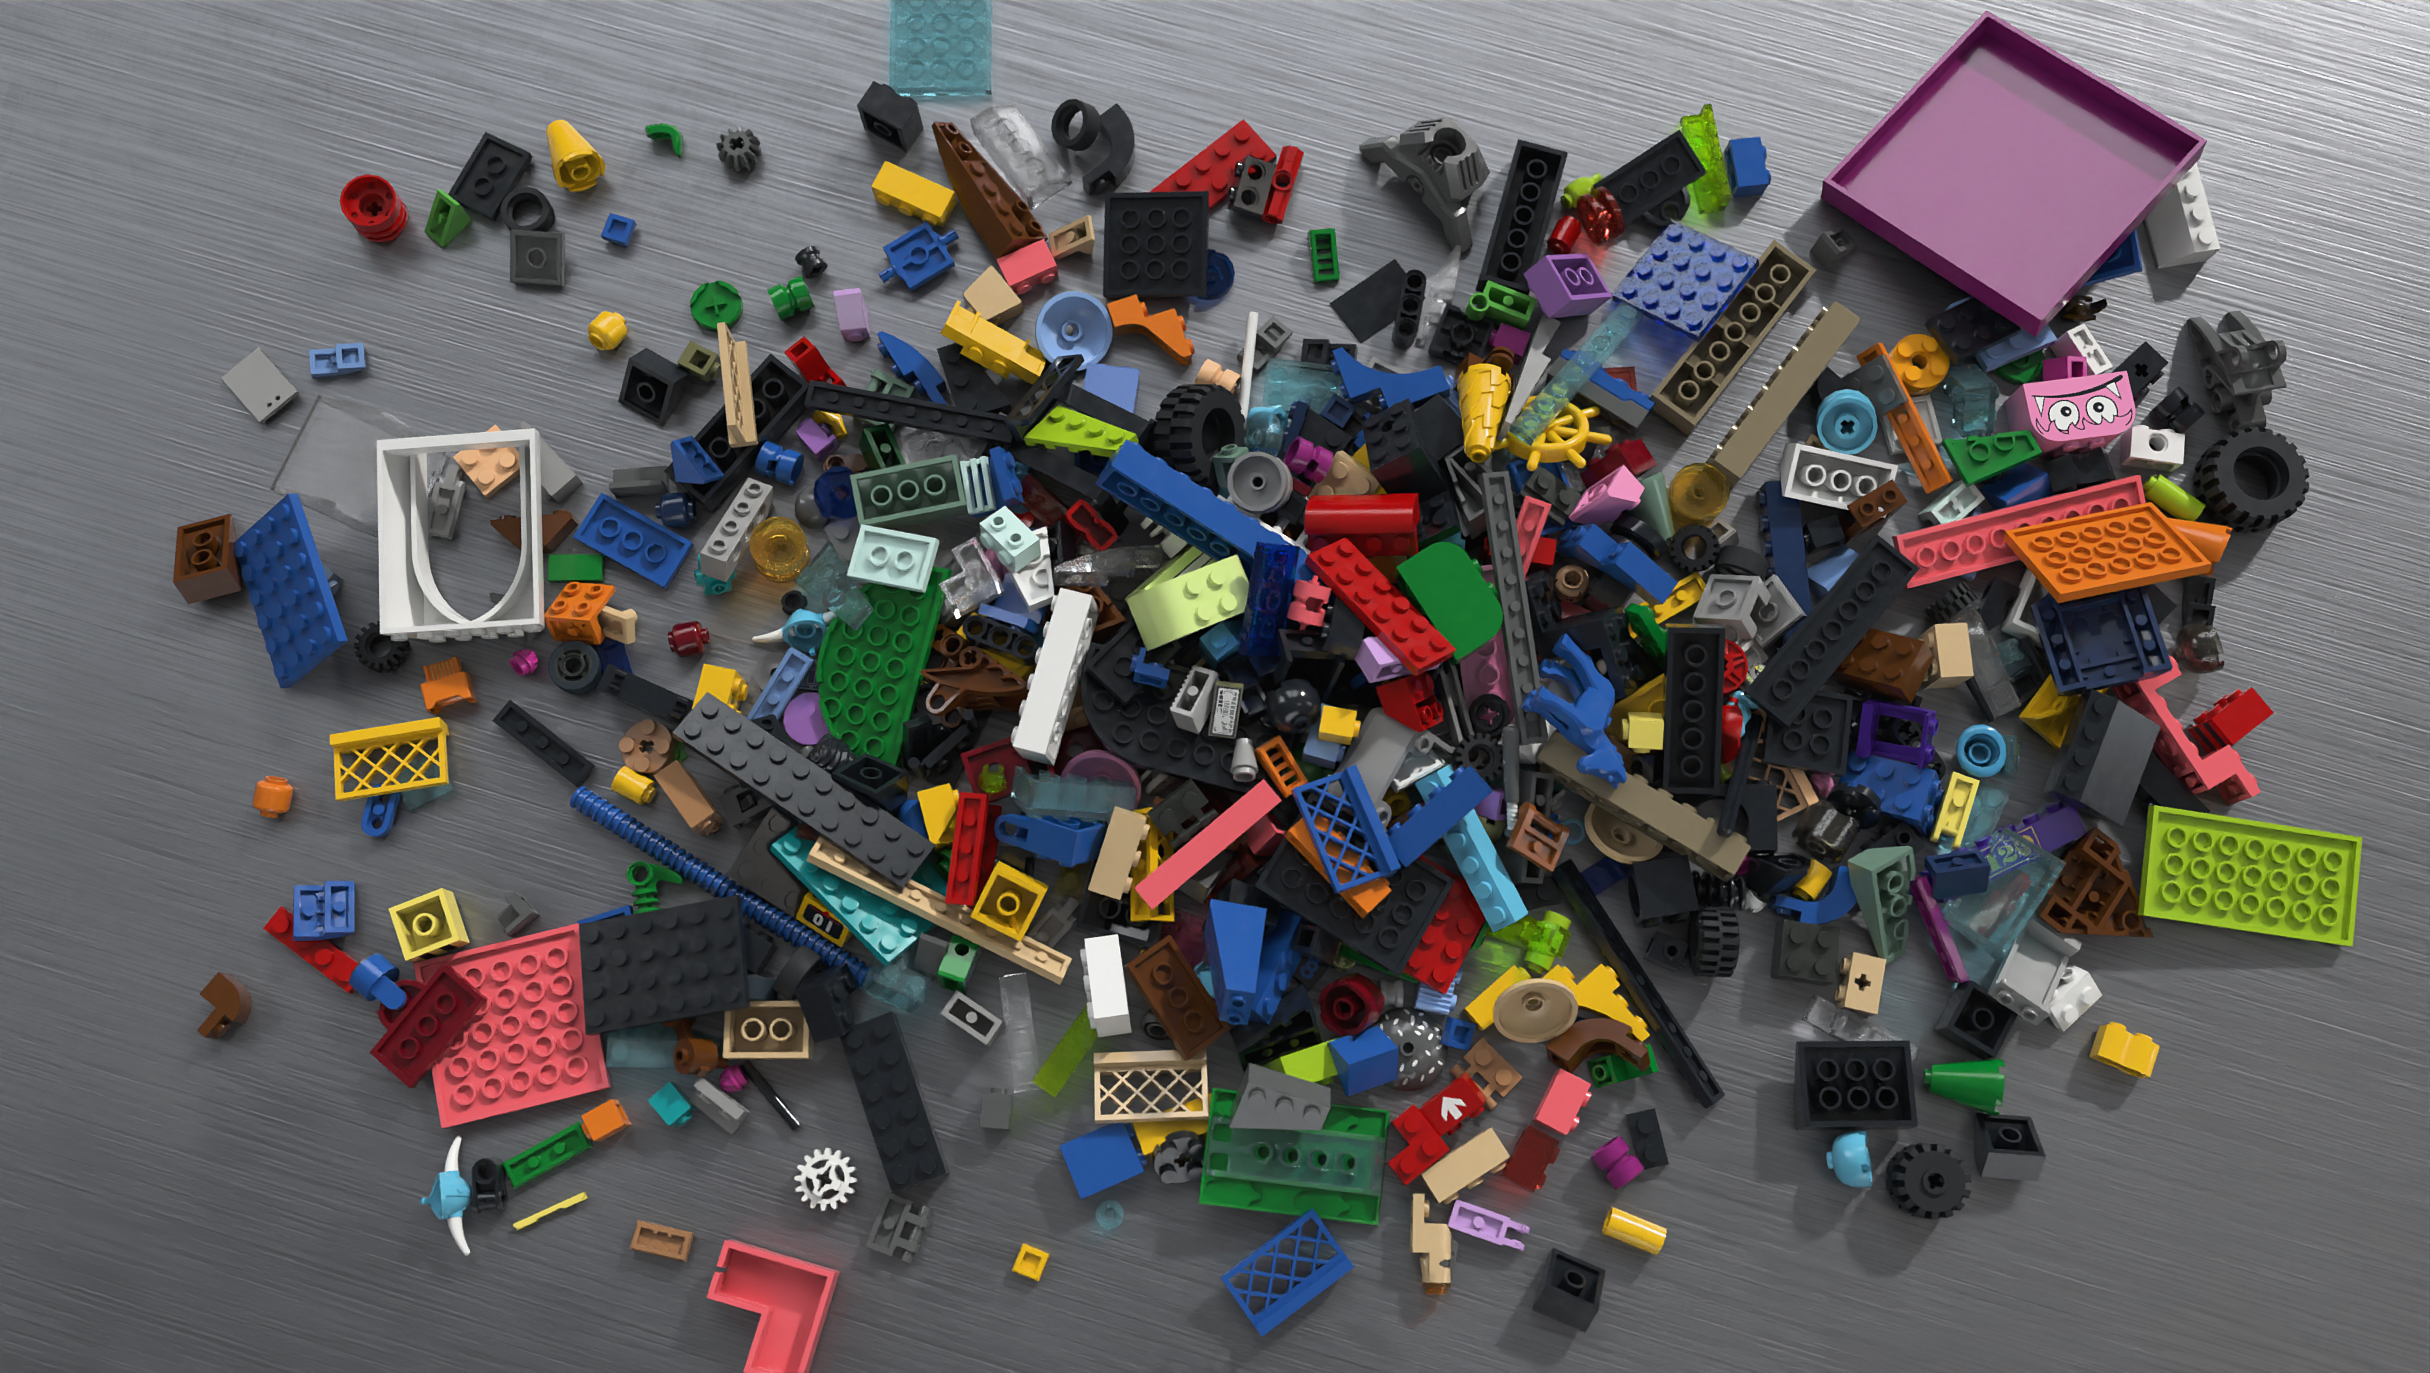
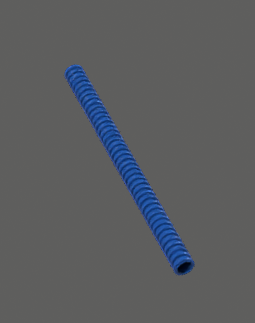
M582 786L578 788L572 795L570 807H577L578 812H584L586 817L591 816L592 821H598L600 826L605 825V829L612 830V833L615 835L619 834L621 839L626 838V842L629 844L633 843L635 848L641 847L642 852H648L650 857L655 856L656 861H662L664 866L669 865L670 870L676 869L678 875L683 874V878L687 880L690 878L691 883H698L699 888L702 889L704 887L705 892H712L713 897L740 896L744 916L747 914L748 919H755V923L758 925L762 924V928H769L770 933L776 932L778 938L784 937V941L787 943L790 941L793 947L798 946L799 949L801 946L806 945L822 956L821 965L827 964L828 968L847 963L849 970L855 977L856 987H863L873 973L872 966L869 965L867 967L865 966L866 962L858 961V957L854 956L852 958L850 952L844 953L843 948H836L837 945L835 943L830 944V940L827 938L822 939L821 934L816 935L813 929L808 930L807 925L801 926L799 920L793 921L794 917H787L784 911L779 912L778 907L775 906L773 908L772 903H765L764 898L758 899L756 893L750 894V890L747 888L744 890L743 885H736L735 880H729L727 875L722 876L721 871L715 872L713 866L708 867V863H701L700 858H693L692 853L687 854L686 849H679L678 844L672 845L671 840H665L663 835L658 836L657 831H651L649 826L644 827L643 822H637L635 817L630 818V814L623 813V810L620 808L616 809L614 804H609V801L606 799L602 800L601 796H595V793L591 790L588 791L587 787Z

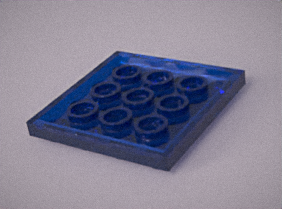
M1672 219L1673 224L1665 226L1614 290L1612 300L1700 342L1759 267V259Z

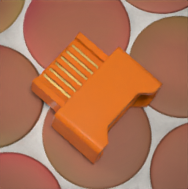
M455 656L445 661L423 666L426 683L420 684L426 710L431 714H438L444 706L463 700L470 703L478 701L472 676L463 671L458 657Z

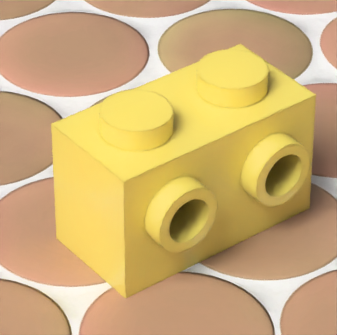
M1627 711V719H1621L1622 740H1626L1628 748H1633V752L1650 753V749L1663 748L1664 720L1661 713Z

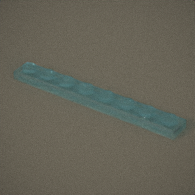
M1623 300L1511 424L1509 432L1531 446L1641 322L1644 314Z

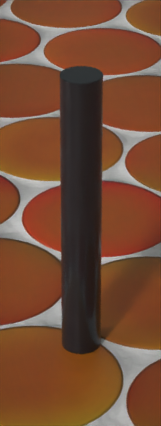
M749 1060L745 1061L740 1066L741 1070L792 1130L795 1131L799 1128L802 1122Z

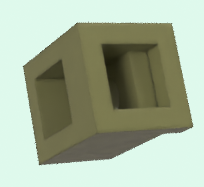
M690 340L677 362L678 365L691 372V375L707 383H710L712 378L717 379L721 374L719 355Z

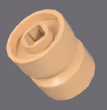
M1207 359L1201 367L1194 384L1221 385L1234 395L1240 383L1241 375L1228 369L1222 371V365Z

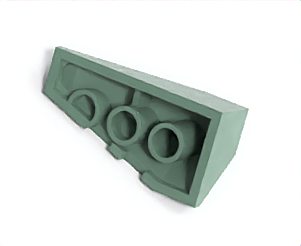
M1910 846L1867 849L1847 860L1852 889L1879 958L1886 959V964L1906 953L1909 929L1906 911L1907 905H1912L1913 896L1909 895L1910 881L1915 880L1916 875L1913 847Z

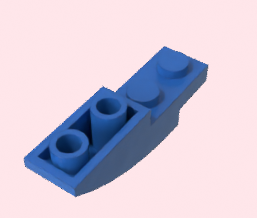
M883 331L877 333L880 340L877 346L883 357L889 356L894 363L890 367L898 379L902 377L907 384L913 382L919 394L925 393L929 402L947 405L941 396V393L945 392L947 387L944 379L935 367L920 352L901 339Z

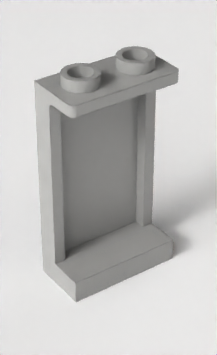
M2034 911L2020 922L1987 994L2020 1015L2024 1020L2035 1026L2050 1016L2052 1012L2048 1008L2069 958L2080 950L2082 942L2069 933H2058L2037 917V912Z

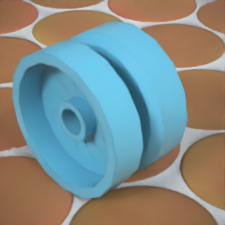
M1850 389L1835 391L1825 397L1818 406L1816 414L1818 437L1830 451L1847 455L1856 454L1867 448L1874 440L1878 428L1875 409L1869 398L1859 391ZM1846 420L1849 423L1843 424L1842 421Z

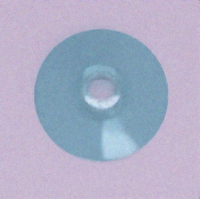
M1257 412L1248 420L1245 426V447H1248L1249 452H1265L1276 457L1283 440L1281 423L1272 412Z

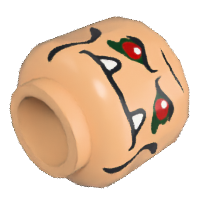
M1566 565L1556 573L1554 592L1559 599L1564 602L1574 603L1586 595L1589 587V576L1582 567Z

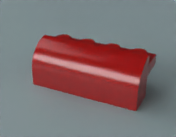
M1418 493L1311 496L1306 505L1304 520L1309 550L1311 553L1346 537L1364 556H1414L1418 553L1416 526L1420 520Z

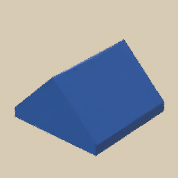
M2027 463L2010 469L2009 474H2005L2004 479H1996L1995 483H1988L1979 490L1994 510L2053 496L2048 473Z
M1379 1026L1327 1043L1346 1097L1397 1080L1398 1047Z

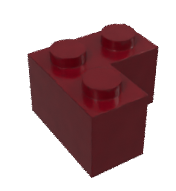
M1641 438L1632 442L1630 439H1627L1605 450L1606 456L1601 460L1596 457L1585 465L1586 470L1579 474V477L1588 489L1622 465L1638 479L1657 466V463Z

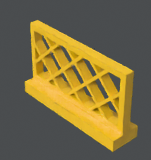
M440 717L330 734V745L334 748L335 799L341 802L449 784L446 736H449L448 725ZM438 739V748L431 756L422 750L428 741ZM401 745H411L414 749L404 760L394 754ZM382 748L387 753L376 765L367 759L374 749ZM420 752L428 760L417 771L409 763ZM355 753L359 758L347 769L343 766L342 755ZM391 757H394L401 764L389 775L381 768ZM366 761L374 768L362 780L354 772ZM435 763L440 767V777L427 779L423 774ZM407 767L415 775L408 783L401 784L395 779ZM378 772L388 778L381 787L372 788L368 785ZM351 776L360 782L353 792L344 793V784Z

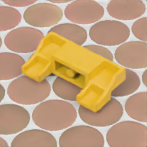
M957 300L940 334L963 346L960 352L962 355L1007 379L1010 373L1034 385L1039 379L1047 360L1042 353L1029 345L1030 340L1027 339L1024 342L979 317L981 313L978 311L976 315L960 307L961 302Z

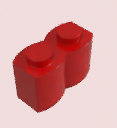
M1079 499L1064 515L1068 525L1077 533L1083 534L1087 544L1096 552L1103 554L1118 538L1114 528L1108 522L1099 519L1091 505Z

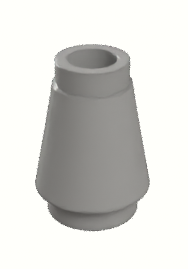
M1248 738L1236 740L1230 772L1233 774L1234 780L1239 782L1252 781L1255 779V774L1258 773L1253 742Z

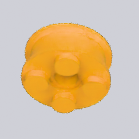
M1912 334L1902 338L1889 353V357L1910 396H1922L1933 391L1944 379L1949 369V357L1934 337L1925 334ZM1912 362L1918 363L1921 366V369L1914 366Z

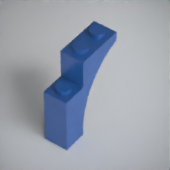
M1343 347L1332 351L1334 360H1331L1330 363L1335 376L1340 374L1343 381L1342 384H1339L1344 399L1349 398L1350 403L1353 405L1380 396L1378 401L1382 411H1384L1393 404L1409 398L1415 410L1424 405L1437 393L1443 399L1450 397V388L1441 365L1415 373L1393 374L1377 371L1361 364L1351 357Z
M1594 523L1567 528L1559 538L1561 542L1556 549L1562 555L1581 560L1607 573L1635 592L1650 606L1663 604L1678 583L1631 542L1616 543Z

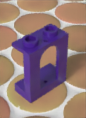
M1869 699L1862 706L1856 756L1867 758L1870 755L1915 763L1918 769H1922L1929 762H1932L1934 758L1935 747L1931 746L1932 738L1937 734L1939 720L1935 719L1936 711ZM1880 715L1921 723L1923 730L1920 747H1909L1876 740Z

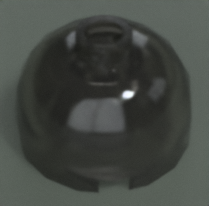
M2207 619L2184 626L2178 631L2175 638V647L2171 649L2172 656L2177 663L2180 662L2191 673L2206 674L2222 670L2224 667V661L2219 662L2218 654L2223 653L2219 636L2213 625H2205L2208 621Z

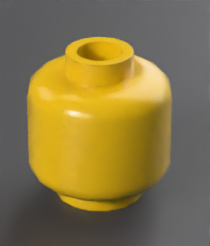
M601 312L588 325L589 341L600 350L615 349L627 336L628 330L625 325V319L616 312Z

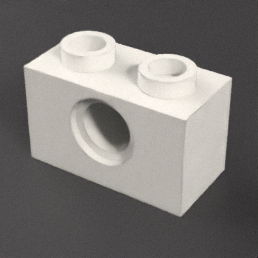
M2145 425L2133 426L2122 435L2120 465L2173 472L2183 465L2185 434L2175 433L2172 429L2152 430ZM2149 443L2155 447L2156 451L2150 448Z

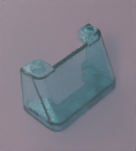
M2004 827L2001 833L1995 831L1987 843L1991 847L1985 857L1991 865L1987 891L1959 896L1955 902L1949 899L1941 911L1945 915L1943 918L1945 923L1999 962H2002L2066 865V862L2007 827Z

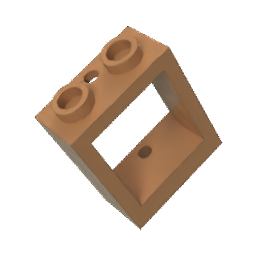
M676 759L654 775L692 830L704 837L706 834L711 836L721 829L722 826L720 824L725 822V819L690 770Z

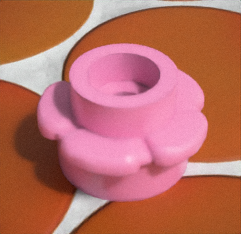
M1813 773L1809 778L1816 796L1827 797L1834 786L1833 780L1826 774Z

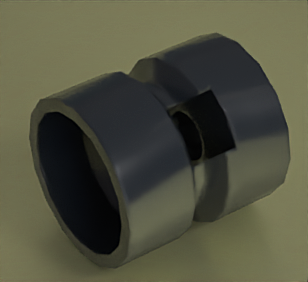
M2180 386L2152 409L2161 420L2167 419L2169 421L2168 427L2179 434L2186 431L2206 413L2196 402L2190 403L2188 401L2190 396Z

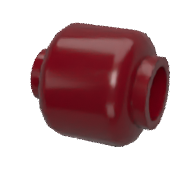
M697 620L676 623L672 627V631L668 632L669 646L671 651L676 652L679 657L701 655L705 652L706 644H710L708 628H703Z

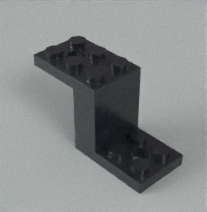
M1407 398L1395 403L1390 408L1372 415L1363 421L1362 427L1370 470L1387 494L1418 493L1420 520L1416 526L1418 552L1461 532L1450 480L1420 438L1414 406L1410 399Z
M1538 569L1525 577L1533 638L1540 661L1545 658L1557 657L1552 651L1561 635L1566 633L1582 652L1601 648L1608 675L1615 690L1616 700L1627 698L1644 683V669L1638 663L1636 656L1637 646L1634 639L1630 636L1628 616L1623 612L1621 605L1562 618L1561 605L1556 600L1553 591L1554 582L1552 577L1548 575L1547 569Z

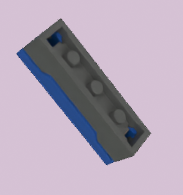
M1565 348L1547 373L1546 382L1587 408L1592 406L1599 407L1600 416L1632 436L1637 434L1646 418L1652 412L1654 402L1651 401L1647 394L1640 391L1636 392L1629 388L1628 383L1623 379H1615L1608 375L1603 367L1598 364H1590L1577 351H1569Z

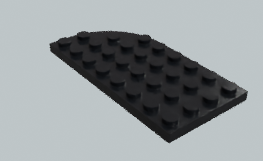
M1091 642L1085 665L1104 645ZM1168 663L1165 669H1169L1170 672L1165 689L1146 685L1124 706L1088 673L1084 666L1081 682V700L1084 714L1097 739L1112 754L1131 765L1184 780L1191 778L1195 783L1240 795H1245L1264 779L1280 798V790L1257 758L1258 773L1255 774L1254 780L1239 782L1234 780L1233 774L1230 772L1236 740L1241 738L1251 739L1253 748L1256 749L1273 737L1280 735L1291 753L1295 734H1287L1275 728L1266 711L1244 719L1240 712L1236 739L1208 736L1210 714L1200 733L1196 734L1178 728L1170 710V707L1173 706L1172 703L1176 702L1174 698L1178 697L1177 693H1180L1179 689L1183 688L1184 680L1188 679L1186 675L1190 674L1191 668ZM1218 677L1220 679L1219 681H1225L1223 677ZM1269 689L1263 691L1265 696L1270 691ZM1273 748L1268 751V757L1275 754L1277 750ZM1280 757L1272 763L1275 767L1284 760ZM1287 767L1278 772L1280 776L1286 774Z

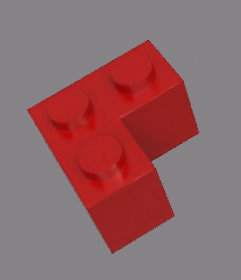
M1415 1104L1409 1106L1389 1122L1406 1143L1402 1150L1385 1162L1402 1185L1406 1186L1450 1150Z

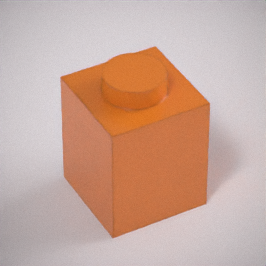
M611 1099L581 1116L584 1121L582 1129L587 1138H592L593 1141L601 1142L631 1125L620 1101L616 1099Z

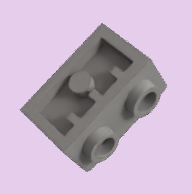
M699 1077L693 1085L697 1090L689 1101L730 1134H734L751 1113L708 1078Z

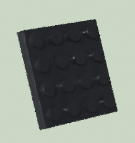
M1208 191L1105 193L1103 296L1105 298H1125L1136 294L1137 297H1207Z

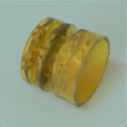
M770 517L760 522L753 529L749 539L750 553L759 573L767 580L776 583H788L799 578L807 570L810 561V551L806 536L796 522L785 517ZM777 552H785L786 556L782 557L781 555H777Z

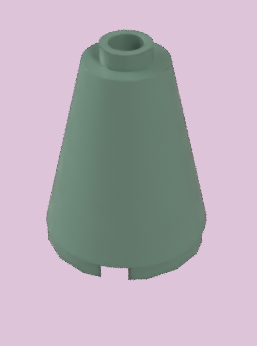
M1660 471L1639 480L1645 488L1639 497L1641 501L1634 509L1630 511L1625 509L1624 511L1628 516L1635 517L1651 526L1669 544L1672 542L1670 537L1675 532L1665 476Z

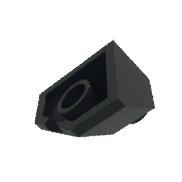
M1794 852L1750 856L1747 888L1757 892V896L1762 898H1774L1775 894H1786L1808 874L1811 859Z

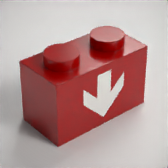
M1465 1071L1423 1103L1419 1111L1440 1137L1446 1132L1450 1136L1463 1126L1460 1123L1467 1116L1473 1119L1484 1110L1482 1105L1487 1098Z

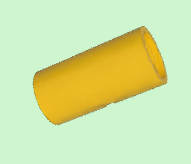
M1611 1207L1605 1218L1602 1234L1657 1256L1666 1237V1228Z

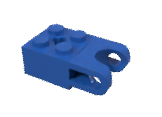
M1029 809L1022 811L1020 815L1009 813L999 816L995 821L994 832L998 840L1033 852L1037 858L1054 859L1061 866L1075 867V864H1087L1090 860L1098 859L1107 826L1063 811L1047 813L1038 809ZM1006 822L1016 825L1014 834L1009 835L1006 832Z

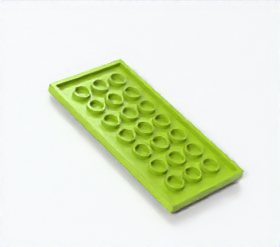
M2151 805L2148 807L2138 915L2353 947L2362 837Z

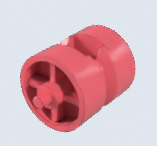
M1313 575L1312 580H1309V582L1296 579L1293 596L1296 599L1290 602L1287 618L1299 621L1298 623L1301 624L1300 630H1305L1309 624L1322 626L1326 611L1322 607L1328 603L1331 588L1319 585L1320 582H1317L1319 576Z

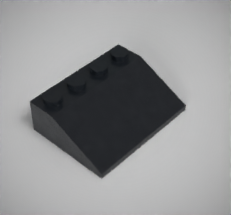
M2091 689L2081 694L2042 794L2114 825L2123 827L2161 726L2123 702Z
M1105 820V823H1104V825L1107 826L1106 832H1107L1108 825H1109V822H1110V821H1107V820ZM1160 844L1158 846V854L1162 859L1164 848ZM1094 859L1074 930L1098 937L1118 934L1119 942L1150 948L1159 941L1163 922L1131 921L1130 889L1128 894L1122 893L1120 900L1088 890L1097 863V859ZM1163 902L1158 904L1159 915H1164Z
M1797 1041L1794 1079L1796 1130H1908L1917 1127L1910 1041Z

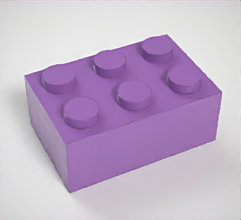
M1588 253L1546 255L1524 273L1529 289L1536 295L1542 312L1548 318L1589 315L1613 297Z

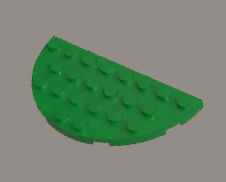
M932 567L925 593L869 582L846 601L845 607L830 623L817 661L816 682H818L819 706L832 736L843 739V742L849 745L851 751L857 757L868 753L899 767L903 753V723L912 720L923 680L920 671L926 669L952 570Z

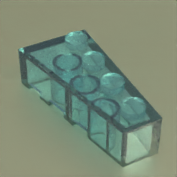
M1015 766L1010 799L1028 817L1042 819L1043 815H1049L1063 821L1070 820V817H1077L1085 822H1096V819H1105L1109 823L1115 806L1134 812L1137 789L1129 782L1092 777L1091 782H1087V778L1067 773L1065 778H1061V776L1046 770H1039L1038 775L1028 774L1025 771L1026 768Z

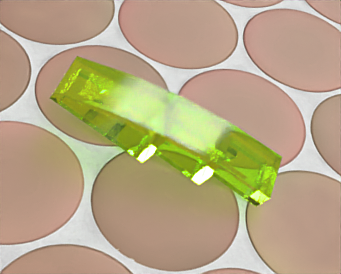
M1087 1005L1032 1080L1034 1084L1054 1098L1057 1097L1070 1076L1073 1075L1086 1054L1098 1040L1097 1029H1091Z

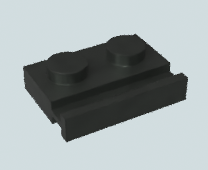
M1538 464L1537 469L1530 473L1516 498L1523 502L1525 496H1529L1552 504L1546 520L1560 528L1564 526L1565 520L1570 516L1581 495Z

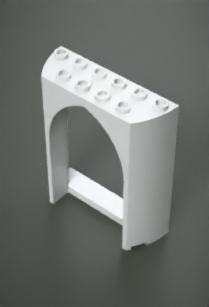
M533 428L377 440L380 634L391 636V641H408V638L429 640L432 643L446 642V638H455L456 641H470L472 636H481V639H498V634H507V637L517 638L524 637V632L535 633L544 630L540 433ZM519 447L522 540L519 567L512 585L502 600L483 616L470 621L458 614L447 604L439 593L431 574L428 542L427 453Z

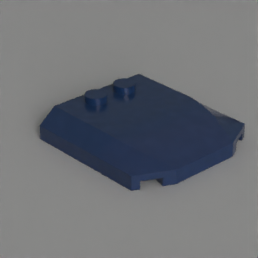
M2145 585L2060 603L2048 592L2040 601L2031 605L2032 617L2058 696H2075L2091 689L2097 691L2151 679L2172 670L2173 666Z

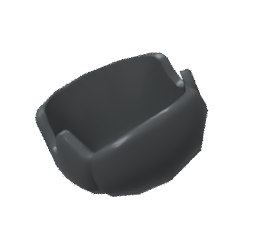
M821 486L807 487L796 498L795 516L801 525L809 529L823 528L826 522L834 516L836 501L830 492Z

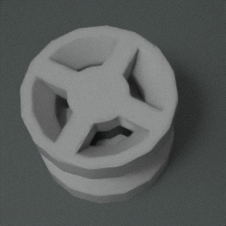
M1379 980V990L1385 998L1383 1007L1387 1005L1403 1007V981L1387 982L1386 980Z

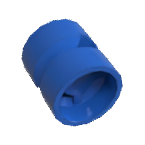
M766 441L758 453L755 472L768 478L775 476L778 482L793 486L801 473L804 455L791 449L784 451L782 446Z

